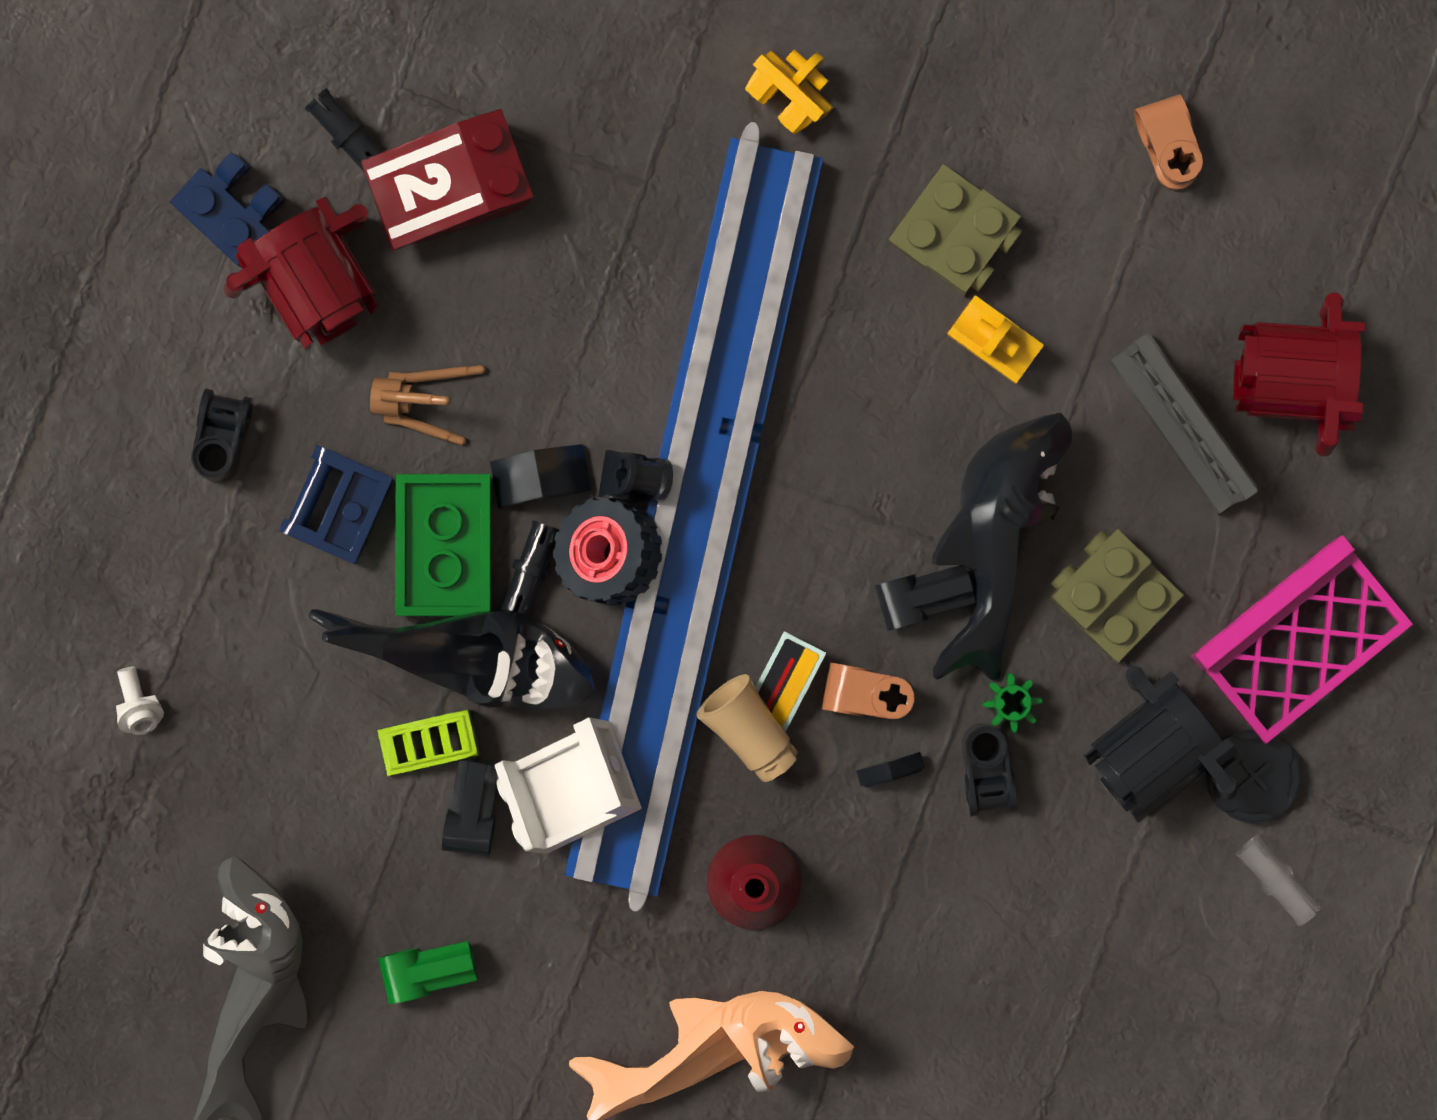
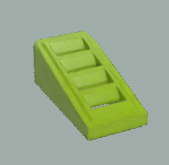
M470 709L377 730L387 776L480 755ZM456 722L462 750L453 751L448 729L449 723ZM436 726L439 728L444 754L435 755L429 729ZM420 730L426 758L417 760L411 732ZM402 734L408 762L399 764L393 736Z

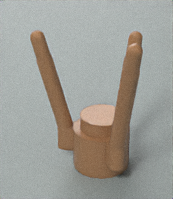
M483 365L412 373L389 372L388 378L375 377L371 388L370 412L371 414L384 415L385 424L401 425L463 446L466 444L465 437L402 415V413L411 412L413 403L446 406L451 402L448 396L414 393L413 385L406 384L480 375L485 373L486 368Z

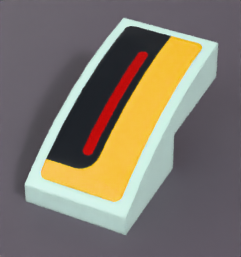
M784 631L755 688L775 720L786 732L826 652Z

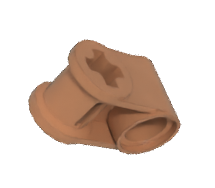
M1178 94L1134 109V117L1139 135L1148 150L1160 184L1174 191L1184 190L1189 187L1200 173L1203 159L1183 97ZM1174 156H1177L1180 163L1188 162L1189 166L1184 175H1181L1178 168H1169Z
M830 663L822 710L861 717L868 715L885 719H900L911 711L914 704V692L906 680L895 676L873 673L869 669ZM891 685L900 686V694L907 696L906 705H898L896 712L887 711V703L879 700L880 693L889 692Z

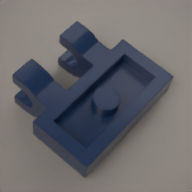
M230 152L219 164L213 176L205 169L200 168L169 203L229 259L241 267L234 255L238 253L236 248L250 237L255 242L268 233L270 230L263 222L285 199L275 189L265 184L253 197L249 206L245 208L228 191L251 167L237 154Z

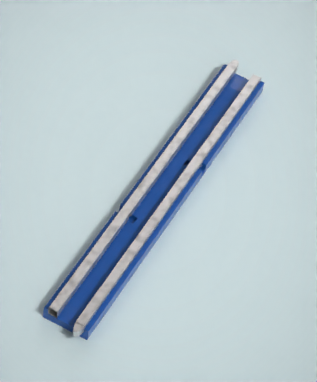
M751 122L745 127L740 139L731 138L659 454V458L667 459L672 464L673 483L670 493L664 501H649L647 516L649 519L654 520L658 527L656 531L662 540V545H660L662 561L659 562L657 568L659 572L655 580L652 579L648 585L649 589L645 593H640L636 596L637 599L626 604L600 720L611 722L642 809L573 841L565 871V876L629 889V905L633 911L641 909L648 894L658 895L697 722L696 715L702 700L823 158L816 157L814 154L800 151L791 153L760 146L759 129L755 122Z

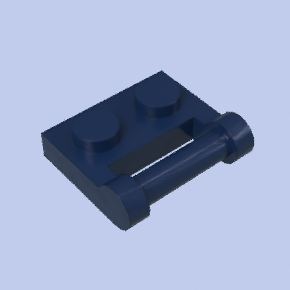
M316 445L311 456L315 461L289 519H283L278 531L357 565L394 478ZM333 467L343 471V475L320 527L315 532L306 528V525Z

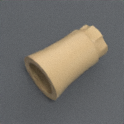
M739 675L727 681L716 689L698 709L697 718L714 731L736 753L749 770H754L761 781H772L780 774L785 773L797 760L796 755L798 751L789 742L790 737L775 720L761 699L749 675Z

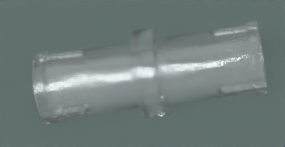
M1259 835L1251 838L1241 847L1242 849L1237 851V857L1242 859L1263 883L1261 887L1263 892L1268 897L1273 895L1298 926L1308 922L1316 915L1315 912L1321 909V905L1295 879V870L1289 864L1284 866Z

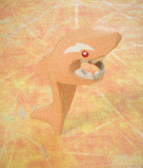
M758 991L737 996L725 1003L700 998L675 999L669 1002L679 1027L678 1044L670 1053L649 1066L624 1067L596 1057H575L570 1060L569 1067L582 1076L593 1088L594 1096L587 1114L588 1120H605L637 1105L656 1101L695 1085L743 1059H746L752 1067L748 1077L757 1092L773 1091L774 1085L782 1078L781 1071L784 1068V1064L780 1060L785 1055L791 1054L790 1057L799 1068L815 1065L835 1069L843 1066L850 1060L854 1046L820 1014L805 1003L781 993Z

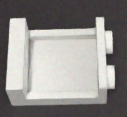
M589 717L573 725L576 733L518 761L503 760L495 764L499 777L497 779L499 794L508 803L514 820L512 823L514 837L526 852L550 853L642 809L610 721Z

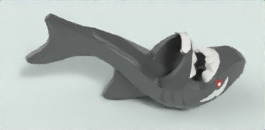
M233 856L222 862L218 868L217 880L223 895L222 912L232 919H237V922L233 927L231 925H224L221 929H215L208 938L204 939L203 956L218 965L228 960L238 967L220 1014L208 1059L207 1076L193 1120H217L222 1117H232L235 1120H262L259 1105L246 1082L244 1065L246 1053L262 1026L280 1023L297 1028H305L308 1022L306 1001L297 977L301 963L303 943L298 919L286 898L275 886L243 860Z

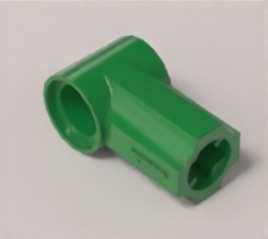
M469 940L420 951V948H414L378 957L388 1004L418 999L430 995L429 991L455 987L478 980L476 963Z

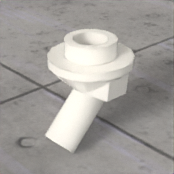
M135 666L118 670L117 673L125 703L116 706L117 724L120 730L135 735L151 732L163 718L164 711L155 695L143 697Z

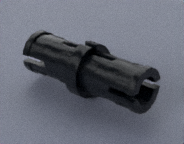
M326 88L318 94V100L329 112H326L315 98L305 107V110L310 112L334 138L331 143L338 150L342 147L363 171L361 162L368 159L366 155L373 157L383 153V151L362 129L365 124L359 118L354 120Z
M534 520L532 521V527L520 560H514L512 568L516 569L503 605L501 604L500 607L502 610L513 611L519 595H522L517 612L530 616L529 613L541 580H547L549 571L545 569L556 544L554 540L556 532H559V529L550 526L543 543L540 544L539 540L545 524Z

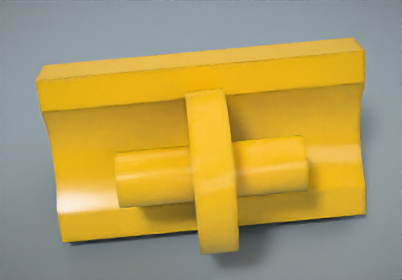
M794 49L785 60L797 72L773 50L766 55L763 53L753 64L757 70L753 73L745 87L746 91L764 105L769 102L778 90H781L791 100V103L777 118L791 133L797 134L813 121L817 122L825 118L834 108L806 82L808 80L819 91L829 82L817 70L825 59L818 52L806 60Z
M976 295L947 333L949 337L1014 384L1019 381L1044 346V344Z

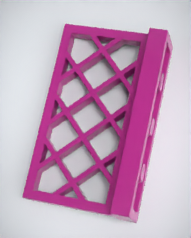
M1343 535L1331 541L1191 655L1195 663L1202 671L1207 673L1264 744H1267L1413 625L1353 552L1355 549ZM1349 565L1362 580L1360 599L1334 597L1335 578ZM1328 583L1327 596L1314 595ZM1368 588L1379 601L1367 600ZM1306 600L1326 602L1324 629L1297 627L1299 606ZM1333 603L1359 605L1357 633L1331 630ZM1366 607L1385 608L1397 624L1384 635L1365 634ZM1291 613L1290 626L1278 625L1280 621ZM1269 630L1290 631L1287 659L1260 656L1262 636ZM1296 632L1323 635L1320 663L1294 660ZM1330 636L1356 638L1355 657L1347 665L1327 663ZM1363 639L1376 640L1362 652ZM1255 643L1254 656L1241 654ZM1234 659L1253 661L1250 689L1231 687L1219 671ZM1260 662L1286 665L1284 692L1257 690ZM1293 665L1320 668L1318 688L1310 695L1291 693ZM1327 669L1339 670L1326 681ZM1237 693L1250 695L1249 707ZM1256 695L1283 698L1281 719L1268 729L1255 716ZM1290 699L1303 700L1289 711Z

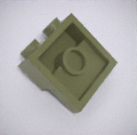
M943 164L888 239V243L964 297L970 287L979 292L994 271V268L987 264L998 249L1006 254L1021 234L1022 230L1015 226L1021 216L984 189L979 190Z
M1119 529L1113 530L1110 535L1101 530L1083 549L1089 556L1076 569L1071 564H1068L1050 583L1056 590L1049 598L1116 663H1119L1181 599L1183 594L1151 564L1152 561Z

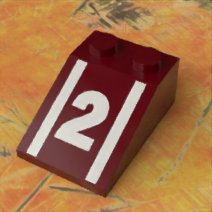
M502 109L454 123L361 162L392 251L525 209L533 199Z

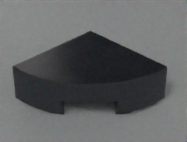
M918 752L856 770L860 785L866 788L921 772L925 766L921 753Z

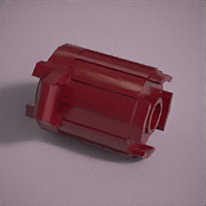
M323 197L315 201L318 207L307 210L285 221L255 242L252 241L251 237L243 241L236 248L238 253L234 254L242 270L237 273H231L227 277L224 285L225 294L227 297L235 299L243 291L260 283L293 339L300 342L306 351H309L311 349L310 346L314 343L311 337L315 336L322 346L357 326L354 320L358 317L359 313L364 311L363 306L367 307L370 314L375 313L380 308L374 298L377 293L342 237L352 230H359L363 227L368 216L367 208L364 205L355 204L350 210L338 215L329 199Z
M1330 293L1326 296L1319 311V316L1322 319L1321 326L1256 322L1253 325L1243 324L1240 327L1237 340L1245 341V349L1241 352L1240 361H1234L1233 400L1239 401L1235 407V412H1247V416L1318 421V440L1315 444V450L1317 454L1324 457L1331 455L1340 439L1338 430L1355 431L1354 422H1360L1363 413V402L1357 401L1361 375V339L1359 331L1365 332V322L1342 320L1344 301L1338 293Z

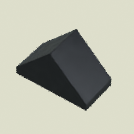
M582 444L532 450L490 462L498 508L591 491Z

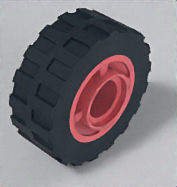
M601 497V500L595 498L585 500L586 503L583 505H577L571 509L572 513L568 517H564L560 523L562 526L559 532H556L554 539L556 545L555 549H553V558L556 560V573L558 576H561L562 584L565 588L574 592L573 595L578 598L610 605H622V602L625 601L631 602L637 599L636 596L640 593H645L649 589L648 585L652 579L655 580L659 572L657 568L659 562L662 561V553H660L662 540L656 531L658 527L654 520L648 518L647 512L635 507L633 504ZM610 543V554L605 560V549Z

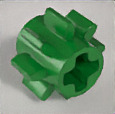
M1008 673L1006 676V686L1000 688L993 682L988 684L990 690L995 694L993 701L983 702L982 707L994 709L996 715L993 717L991 725L996 726L1003 719L1009 720L1011 732H1017V720L1024 718L1027 722H1036L1034 716L1029 711L1031 705L1042 703V699L1031 698L1027 692L1033 684L1031 679L1018 686L1015 685L1013 674ZM1004 692L1007 694L1020 692L1022 697L1019 699V704L1023 707L1020 713L1010 711L1004 714L1002 708L1005 702L1001 699Z

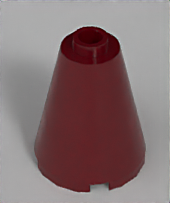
M745 835L728 842L714 856L707 874V891L715 910L727 922L744 929H764L782 921L793 910L801 890V874L794 856L780 842L761 835ZM751 879L761 880L764 884L763 893L757 896L748 895L745 889L746 883Z

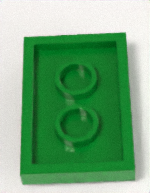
M396 474L395 616H460L481 611L491 612V474Z

